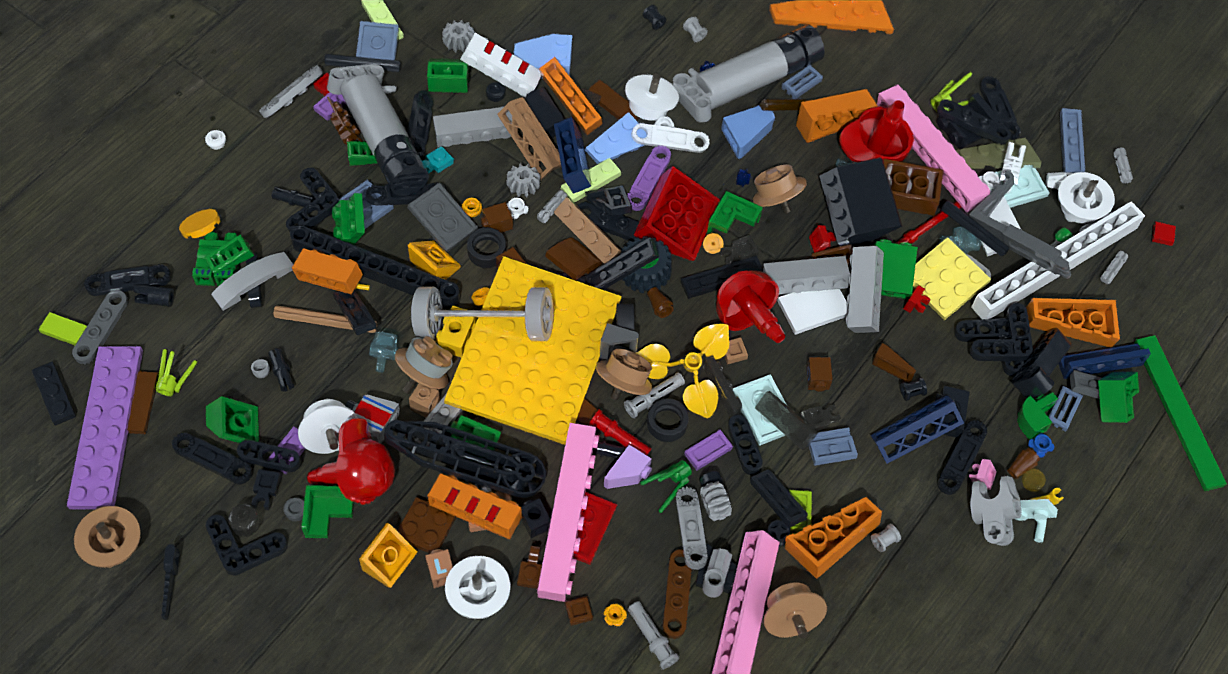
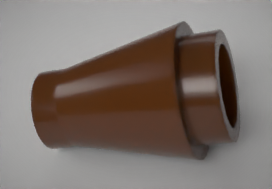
M651 288L647 292L655 315L665 318L673 312V303L658 288Z
M1026 448L1021 450L1007 471L1014 479H1018L1021 475L1038 466L1040 458L1032 449Z

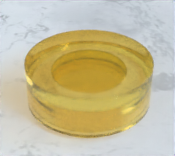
M1037 469L1029 470L1022 477L1023 486L1031 492L1040 491L1046 482L1045 475Z

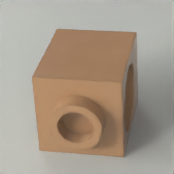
M420 383L409 398L411 411L425 418L440 402L438 390L426 387Z

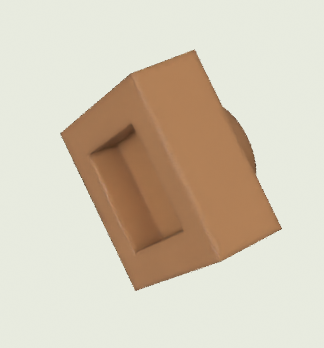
M742 338L729 340V349L724 356L727 364L748 358Z

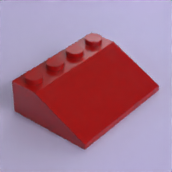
M672 166L660 176L634 236L639 239L653 237L656 238L657 242L661 240L664 246L667 245L671 254L694 261L707 233L709 220L715 212L720 199Z

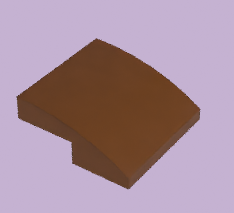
M573 237L565 239L546 251L545 256L575 281L585 273H591L602 264V261Z

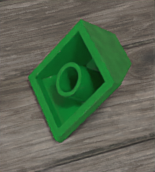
M222 396L206 406V426L219 438L237 443L245 440L259 442L257 406Z

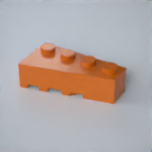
M867 89L801 102L796 126L805 141L809 143L843 130L850 123L860 118L864 111L878 107Z
M1033 298L1026 307L1031 328L1047 332L1058 328L1064 336L1110 348L1120 340L1116 300Z
M865 497L841 509L840 512L832 516L824 517L822 521L812 526L810 524L804 527L802 531L796 534L792 533L786 536L785 549L817 579L880 524L882 511Z

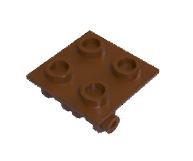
M327 97L334 110L330 119L343 143L347 144V142L356 139L362 142L363 140L359 135L361 131L355 123H352L351 119L353 117L347 109L344 110L338 101L334 102Z

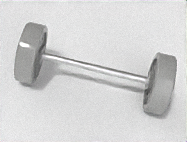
M418 287L412 299V328L416 337L424 338L428 336L435 340L437 332L441 330L443 317H525L528 338L531 341H548L553 328V299L547 287H532L527 294L525 311L443 310L441 295L436 287Z

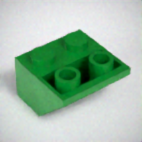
M431 58L428 61L427 81L429 92H468L469 65L460 59Z

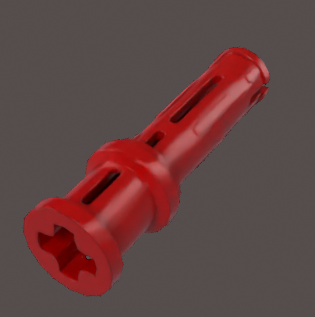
M601 409L597 411L589 423L590 426H595L604 433L605 437L611 436L626 448L631 445L643 454H649L651 451L650 447L618 426V421H612L602 413Z

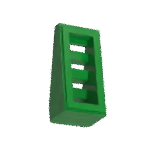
M347 142L350 166L377 163L374 156L371 155L367 142Z
M239 235L205 256V259L213 273L217 274L255 255L247 241ZM226 254L228 259L224 260L223 255ZM218 258L221 264L217 265L214 259Z

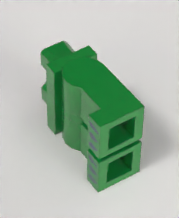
M210 232L205 235L204 240H199L196 266L192 272L196 285L215 286L216 282L217 286H220L225 281L223 279H228L238 272L239 264L214 274L205 259V256L237 237L236 233H226L224 240H218L217 233ZM226 254L223 255L224 260H227ZM218 258L214 259L217 265L221 264Z

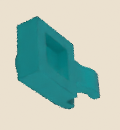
M441 146L426 155V160L422 162L428 173L433 170L439 173L454 164V158Z

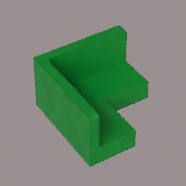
M726 191L709 220L707 234H712L714 229L727 234L735 219L754 227L755 223H759L763 207Z
M1111 372L1098 380L1101 421L1127 423L1134 418L1132 397L1139 393L1138 372Z
M306 486L302 530L305 538H328L330 517L352 518L354 502L342 494L339 486Z

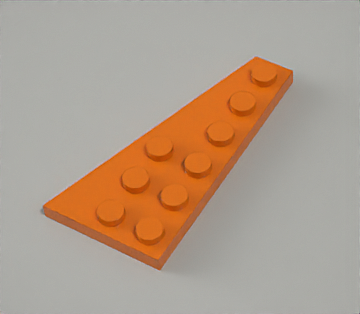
M795 0L770 5V12L775 24L794 26L810 24L812 27L822 25L827 26L828 29L850 31L867 29L873 33H876V30L886 31V34H893L894 30L882 0Z

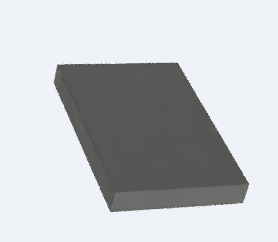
M440 183L407 206L410 212L446 252L450 251L478 229L476 224Z

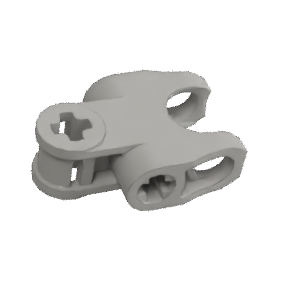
M1009 476L1001 477L1000 492L993 499L988 495L985 482L973 481L970 502L973 521L975 524H983L984 536L988 542L1000 546L1009 545L1014 538L1012 519L1020 518L1022 514L1021 501L1013 478Z

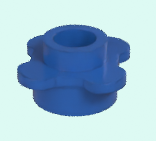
M1043 433L1038 434L1035 439H1030L1028 442V446L1033 448L1039 457H1044L1045 453L1054 450V444L1051 439Z

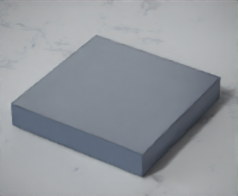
M360 21L356 56L395 60L399 25Z
M366 180L339 199L349 200L354 193H362L365 229L393 209V205L374 206L366 201V190L373 185L369 180ZM378 193L371 194L372 198L375 197V199L381 196Z

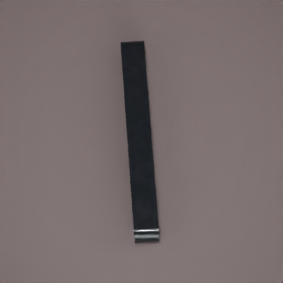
M295 226L290 231L293 248L300 253L304 248L311 251L317 250L326 255L333 254L345 260L359 259L355 262L358 263L363 277L410 295H414L418 287H436L441 295L442 307L451 309L452 306L457 307L460 303L459 287L455 283L304 226Z

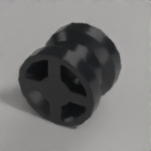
M775 520L769 525L767 534L779 542V547L785 545L786 536L790 535V528L783 521Z

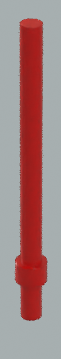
M957 201L953 203L959 209L962 208ZM943 211L914 231L910 230L904 234L903 238L894 244L914 243L918 240L919 236L943 221L948 215Z

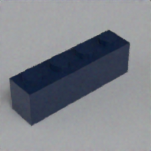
M571 117L554 124L565 182L573 194L592 187L582 135L573 118Z

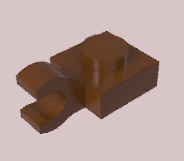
M531 546L528 562L521 561L517 586L538 589L542 565L538 564L540 547Z

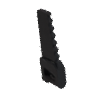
M173 544L166 546L164 556V570L166 573L161 614L163 620H168L174 576L177 575L180 552Z

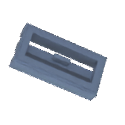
M810 65L784 82L782 89H786L788 95L792 94V98L797 99L820 83L823 76ZM810 72L812 73V74H810L809 76H807L806 78H803V77H804L805 75H807L808 73H810ZM798 80H800L799 83H797L796 85H794L793 87H791V85H793L795 82H797Z
M1065 386L1062 387L1057 397L1058 400L1048 416L1055 427H1061L1066 432L1083 395L1072 392L1071 389ZM1067 393L1068 397L1056 419L1054 415L1064 394ZM1072 397H1075L1076 400L1066 422L1061 421Z

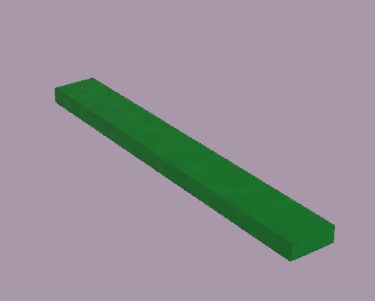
M1156 335L1136 339L1134 344H1138L1140 350L1148 348L1151 354L1144 365L1204 492L1224 487L1227 483Z

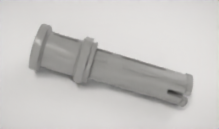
M678 372L652 388L649 394L638 395L630 401H624L627 413L632 418H636L638 413L644 409H650L655 401L679 386L684 385L685 380ZM667 385H670V387L666 388L665 390L661 391L660 393L658 392L659 390H661L662 388L666 387Z
M640 602L632 604L627 610L650 644L649 650L651 653H655L661 662L660 667L666 669L676 663L679 656L674 654L669 647L668 639L661 636Z

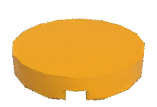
M213 209L196 212L182 221L179 230L184 238L189 236L192 238L202 237L214 230V225L220 223V216Z

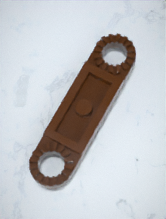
M683 550L674 551L669 561L663 632L666 636L673 639L683 636L687 623L692 569L687 565L683 567L677 566L674 561L679 556L684 558ZM676 621L680 624L681 629L673 632L668 628V624Z

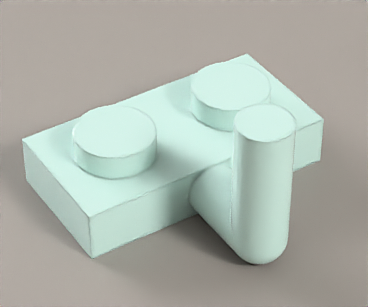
M1049 499L1020 500L1022 514L1016 520L1035 519L1037 526L1034 541L1043 542L1046 519L1056 518L1058 509Z

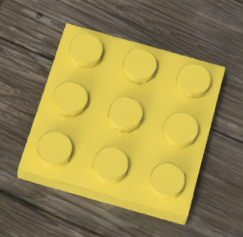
M947 237L916 263L913 290L918 285L925 288L921 296H928L931 299L928 305L943 320H946L989 284L991 278Z

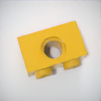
M456 306L451 307V310H466ZM444 317L443 329L437 332L435 341L452 355L462 358L477 322V317ZM459 330V332L453 333L451 331Z

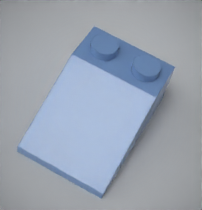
M551 34L515 44L514 55L533 67L539 69L555 57L570 76L572 35Z

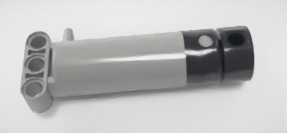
M805 25L700 73L690 68L688 71L690 76L680 73L673 78V86L679 94L678 101L695 120L706 122L711 118V110L821 61L825 54L823 41L814 27Z
M368 64L330 70L327 90L335 95L342 94L393 193L399 196H408L421 190L429 179V173L386 96L387 93L395 92L396 87L390 85L381 86L384 69L377 64Z

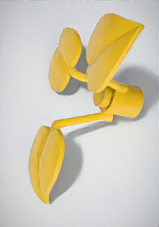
M714 324L698 331L694 337L693 344L701 352L689 353L685 360L681 359L680 361L668 363L670 353L660 344H650L636 352V354L642 356L651 364L652 370L648 376L651 379L664 378L667 375V367L683 364L686 371L694 374L695 385H689L683 393L685 406L691 412L705 418H710L713 415L718 403V391L710 380L698 382V370L702 364L701 356L703 354L711 360L721 359L726 355L729 349V326L727 324Z

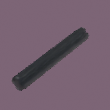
M325 54L324 58L325 65L349 67L377 64L384 71L399 72L401 69V62L399 60Z
M947 201L943 204V212L1000 256H1004L1008 252L1009 246L953 203Z

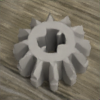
M453 20L452 24L447 23L446 28L443 29V43L447 45L448 50L454 49L455 53L457 50L464 52L474 35V30L470 27L469 22L463 24L462 20L459 23Z
M520 163L518 168L513 166L511 171L507 173V186L510 188L511 194L517 193L518 197L524 194L527 198L528 193L534 195L536 189L540 187V175L537 173L536 167L530 168L529 163L526 166Z
M712 482L701 487L700 494L709 518L716 521L731 515V503L726 489H724L721 483Z

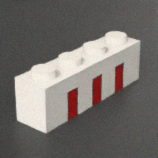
M477 33L473 35L460 59L526 97V94L534 91L541 77L539 69Z

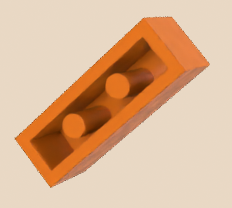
M304 248L292 266L293 272L300 281L351 295L363 275L358 263L354 260H345L333 254L326 255L317 250L311 251Z

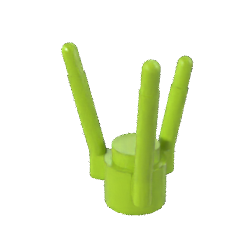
M969 72L955 85H953L954 81L951 80L933 97L931 105L934 110L937 111V107L942 100H951L949 94L972 76V73ZM967 100L964 102H960L958 104L964 106L969 104V101ZM947 106L946 108L944 107V109H946L947 111L951 110L949 109V107L947 108Z
M164 349L156 391L165 396H172L174 392L179 393L181 385L194 369L197 361L194 360L177 383L176 378L169 375L174 351L170 352L165 369L167 350Z

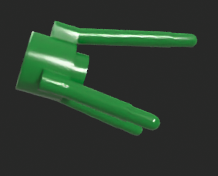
M681 460L677 464H673L669 468L641 481L640 484L645 485L656 479L662 482L669 477L675 483L680 482L659 509V513H662L674 499L678 490L682 489L689 482L687 477L692 474L689 465Z

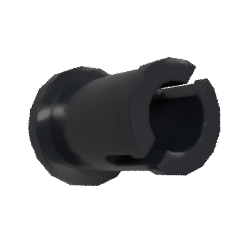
M605 440L603 442L599 441L596 454L600 455V457L607 456L619 459L624 452L625 446L605 443Z

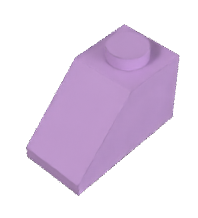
M629 445L605 476L604 487L610 489L638 484L642 478L646 479L652 470L650 467L651 458Z

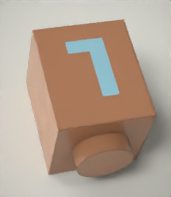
M437 549L430 552L429 555H425L434 588L445 585L447 576L453 568L448 549Z

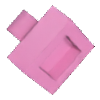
M982 459L980 465H972L974 472L978 473L976 475L970 474L969 478L972 482H985L987 490H991L997 471L991 460Z

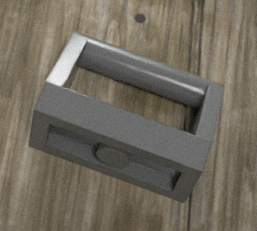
M607 323L600 342L599 361L609 360L614 349H625L636 353L639 334L635 331ZM630 342L629 348L616 345Z

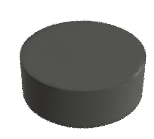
M300 498L289 499L284 505L286 517L291 521L303 519L304 501Z

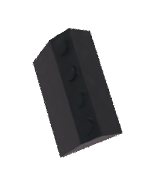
M882 158L836 167L820 175L832 225L839 245L852 244V248L860 247L903 227Z

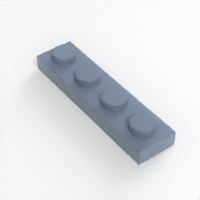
M1062 108L1060 111L1063 172H1085L1081 110Z

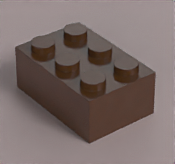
M884 159L883 162L897 209L934 216L940 201L943 170Z

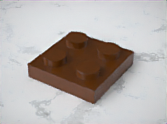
M415 498L397 532L411 546L430 554V552L441 548L456 520V516L432 507L428 502L419 498Z

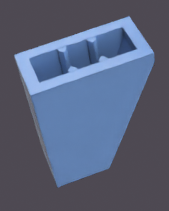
M757 106L723 118L722 131L738 159L742 158L772 130L775 116L772 111H762L761 107Z

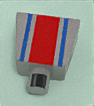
M364 395L359 404L348 400L345 407L354 411L358 418L367 420L372 440L381 444L385 439L384 431L387 424L396 420L400 414L398 403L371 395Z

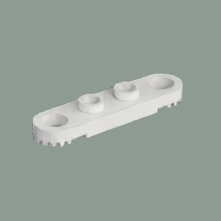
M645 123L637 124L631 132L634 142L642 145L655 147L660 145L666 146L669 149L696 153L704 152L709 146L708 136L703 132ZM637 130H645L647 137L643 139L636 135ZM695 138H701L704 141V146L697 147L694 144Z

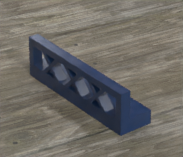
M1138 344L1063 356L1058 365L1063 378L1067 379L1070 378L1073 370L1086 374H1096L1143 366L1151 353L1149 348L1140 350Z
M946 395L872 434L871 437L884 461L888 464L964 424L954 401ZM953 411L957 420L949 424L943 423L945 415ZM927 424H936L934 432L930 434L923 433ZM910 433L917 435L915 442L911 444L904 443L906 435ZM891 443L898 445L896 451L887 456L884 447Z

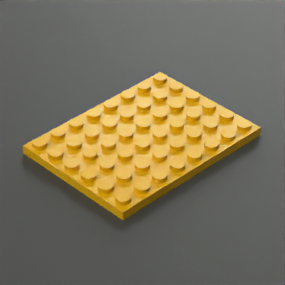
M503 256L481 311H525L528 291L532 287H547L551 292L554 308L551 336L548 341H531L526 332L525 317H478L444 399V404L566 445L569 424L576 423L599 361L600 342L607 323L612 325L616 314V305L620 304L622 296Z

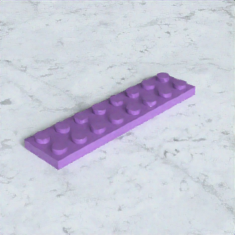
M98 347L67 502L69 509H98L105 506H115L128 436L127 428L143 354L141 347Z

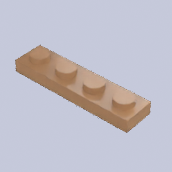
M566 197L554 211L561 221L604 264L622 253V250L570 198Z

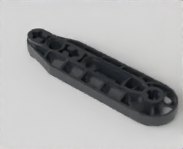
M393 420L387 424L384 431V438L388 445L396 448L420 466L515 497L527 498L534 496L540 491L546 480L544 464L533 454L436 422ZM425 428H435L441 430L442 434ZM394 431L398 432L397 436L393 435ZM447 432L462 437L464 439L463 441L446 436L444 435V433ZM418 437L422 440V443H415L412 441V438ZM466 439L483 444L485 446L483 448L474 444L467 443L465 441ZM437 445L441 446L440 450L436 449ZM487 446H490L505 451L506 453L504 455L486 448ZM415 454L432 459L433 461L432 463L424 461ZM439 461L454 466V469L452 470L434 463ZM498 465L503 466L502 470L498 469ZM456 468L475 473V477L458 472ZM478 474H479V475H482V476H485V477H488V478H491V479H494V480H497V481H496V484H495V483H492V482H489V481H486V480L477 478V476H478ZM534 475L542 478V482H533ZM529 485V490H530V491H529V492H525V489H524V488Z

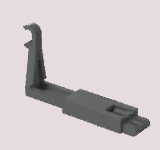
M1005 171L1008 181L1004 185L994 183L995 190L976 206L969 216L1009 246V250L1056 275L1058 274L1066 279L1070 278L1069 262L1063 259L1061 256L1062 252L1059 249L1011 224L1006 226L989 217L1005 194L1015 184L1013 173Z

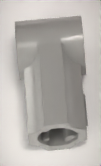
M719 548L717 550L714 549L703 582V592L709 597H718L723 591L732 559V554L727 550ZM710 581H715V582H717L718 584H717V585H713V584L710 583Z

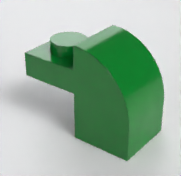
M1053 392L1047 396L1043 394L1036 400L1029 396L1019 410L1017 422L1021 431L1029 440L1036 438L1040 433L1046 432L1052 424V421L1045 412L1052 409L1058 400Z

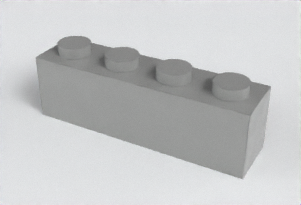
M504 107L433 116L437 147H449L456 144H469L471 142L511 137L497 115ZM508 111L505 115L512 122V115Z
M877 246L853 247V253L850 256L852 268L848 278L850 294L847 296L849 312L846 315V325L855 333L879 332L884 252Z
M846 256L764 263L763 272L777 283L780 290L779 295L793 292L801 293L849 288L848 278L850 272Z

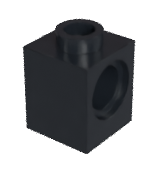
M540 498L523 503L521 507V520L530 538L549 531L551 519ZM531 514H538L540 516L535 520L529 518Z

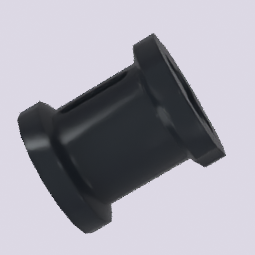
M650 5L644 10L642 16L649 20L654 30H658L665 25L667 18L657 11L656 5Z
M918 377L915 381L909 383L901 382L900 392L903 399L908 401L911 397L917 395H927V386L924 379Z

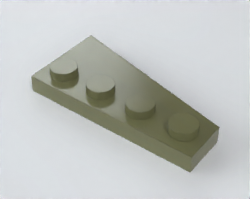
M1026 138L1008 141V143H1014L1011 155L1014 157H1018L1021 145L1026 146L1021 168L1024 165H1032L1033 168L1041 167V160ZM993 143L955 151L964 158L966 164L971 169H984L987 165L1003 168L1008 143L1005 145Z

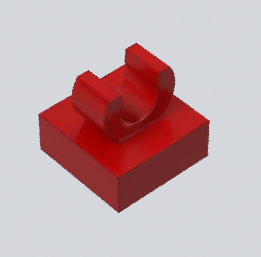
M817 226L809 236L814 253L824 251L827 247L831 246V241L836 240L834 233H827L825 226Z
M918 285L903 309L911 313L915 307L918 312L923 313L926 307L921 305L920 302L928 305L931 300L928 296H921L925 288Z

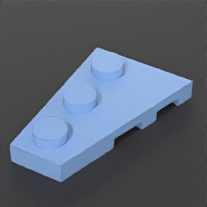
M628 112L587 146L585 151L599 164L608 158L612 160L624 153L638 150V148L645 145L634 142L631 132L639 123ZM637 130L636 135L642 139L647 137L645 130Z

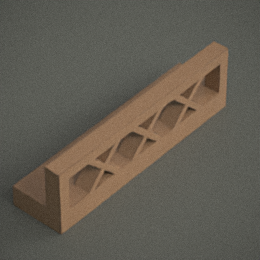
M521 97L510 101L497 115L532 168L536 167L540 180L544 179L552 170L561 167L559 152L524 98ZM508 111L512 115V122L505 115ZM518 128L522 130L523 138L518 135ZM528 144L533 147L534 155L528 150ZM539 161H542V163L546 167V170H541V168L539 167Z

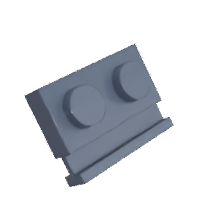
M849 428L807 434L806 440L809 443L814 466L857 459V450Z

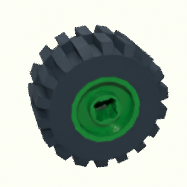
M643 237L640 240L635 238L634 242L629 241L627 247L624 246L620 255L643 242L647 237ZM656 238L653 239L659 258L622 279L627 287L631 286L633 291L638 289L639 293H644V291H649L654 287L660 290L661 285L665 286L667 280H670L672 273L671 253L667 245L664 246L661 240L657 242Z

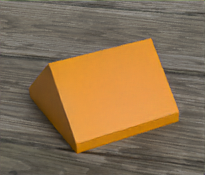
M435 241L410 242L408 245L410 261L423 272L446 280L461 267Z
M386 523L359 560L364 572L391 588L417 554V551L389 523Z

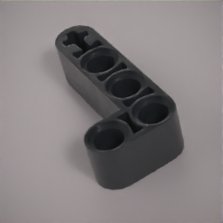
M1058 328L1050 330L1017 372L1011 383L1026 399L1029 396L1036 397L1048 392L1054 385V381L1049 376L1071 347V342Z

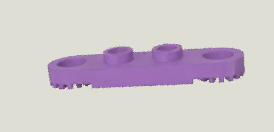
M659 145L653 148L631 190L627 194L632 210L639 211L646 206L660 176L667 168L671 160V151L666 146ZM663 153L666 157L659 159L656 154ZM634 197H638L642 201L640 203L634 204V202L632 203L631 199Z

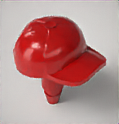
M896 100L888 108L880 106L870 108L864 111L860 118L846 126L840 134V144L847 157L857 163L882 158L883 161L884 159L898 162L903 161L908 156L914 141L910 126L903 120L904 103L901 100Z
M741 271L733 274L722 284L717 295L716 311L721 322L729 326V330L741 331L755 325L761 333H766V336L776 343H780L785 339V334L780 324H777L778 319L770 311L778 299L780 290L777 283L769 275L762 271Z
M356 418L345 421L339 429V456L337 462L324 464L323 467L308 472L307 481L310 484H326L327 486L338 484L342 494L347 499L364 505L371 503L376 497L381 496L390 488L395 477V467L387 448L383 444L372 440L367 420Z

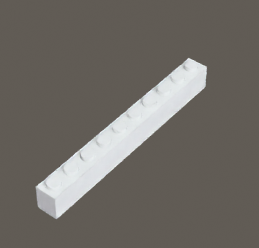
M1131 201L1055 248L1062 252L1061 256L1069 262L1071 270L1136 230L1145 215ZM1030 262L979 293L974 300L972 308L981 319H991L1009 308L1013 303H1017L1060 275H1056L1034 262Z

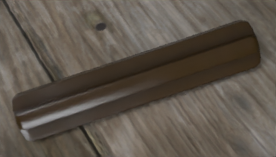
M763 99L759 105L762 111L800 110L801 102L806 100Z

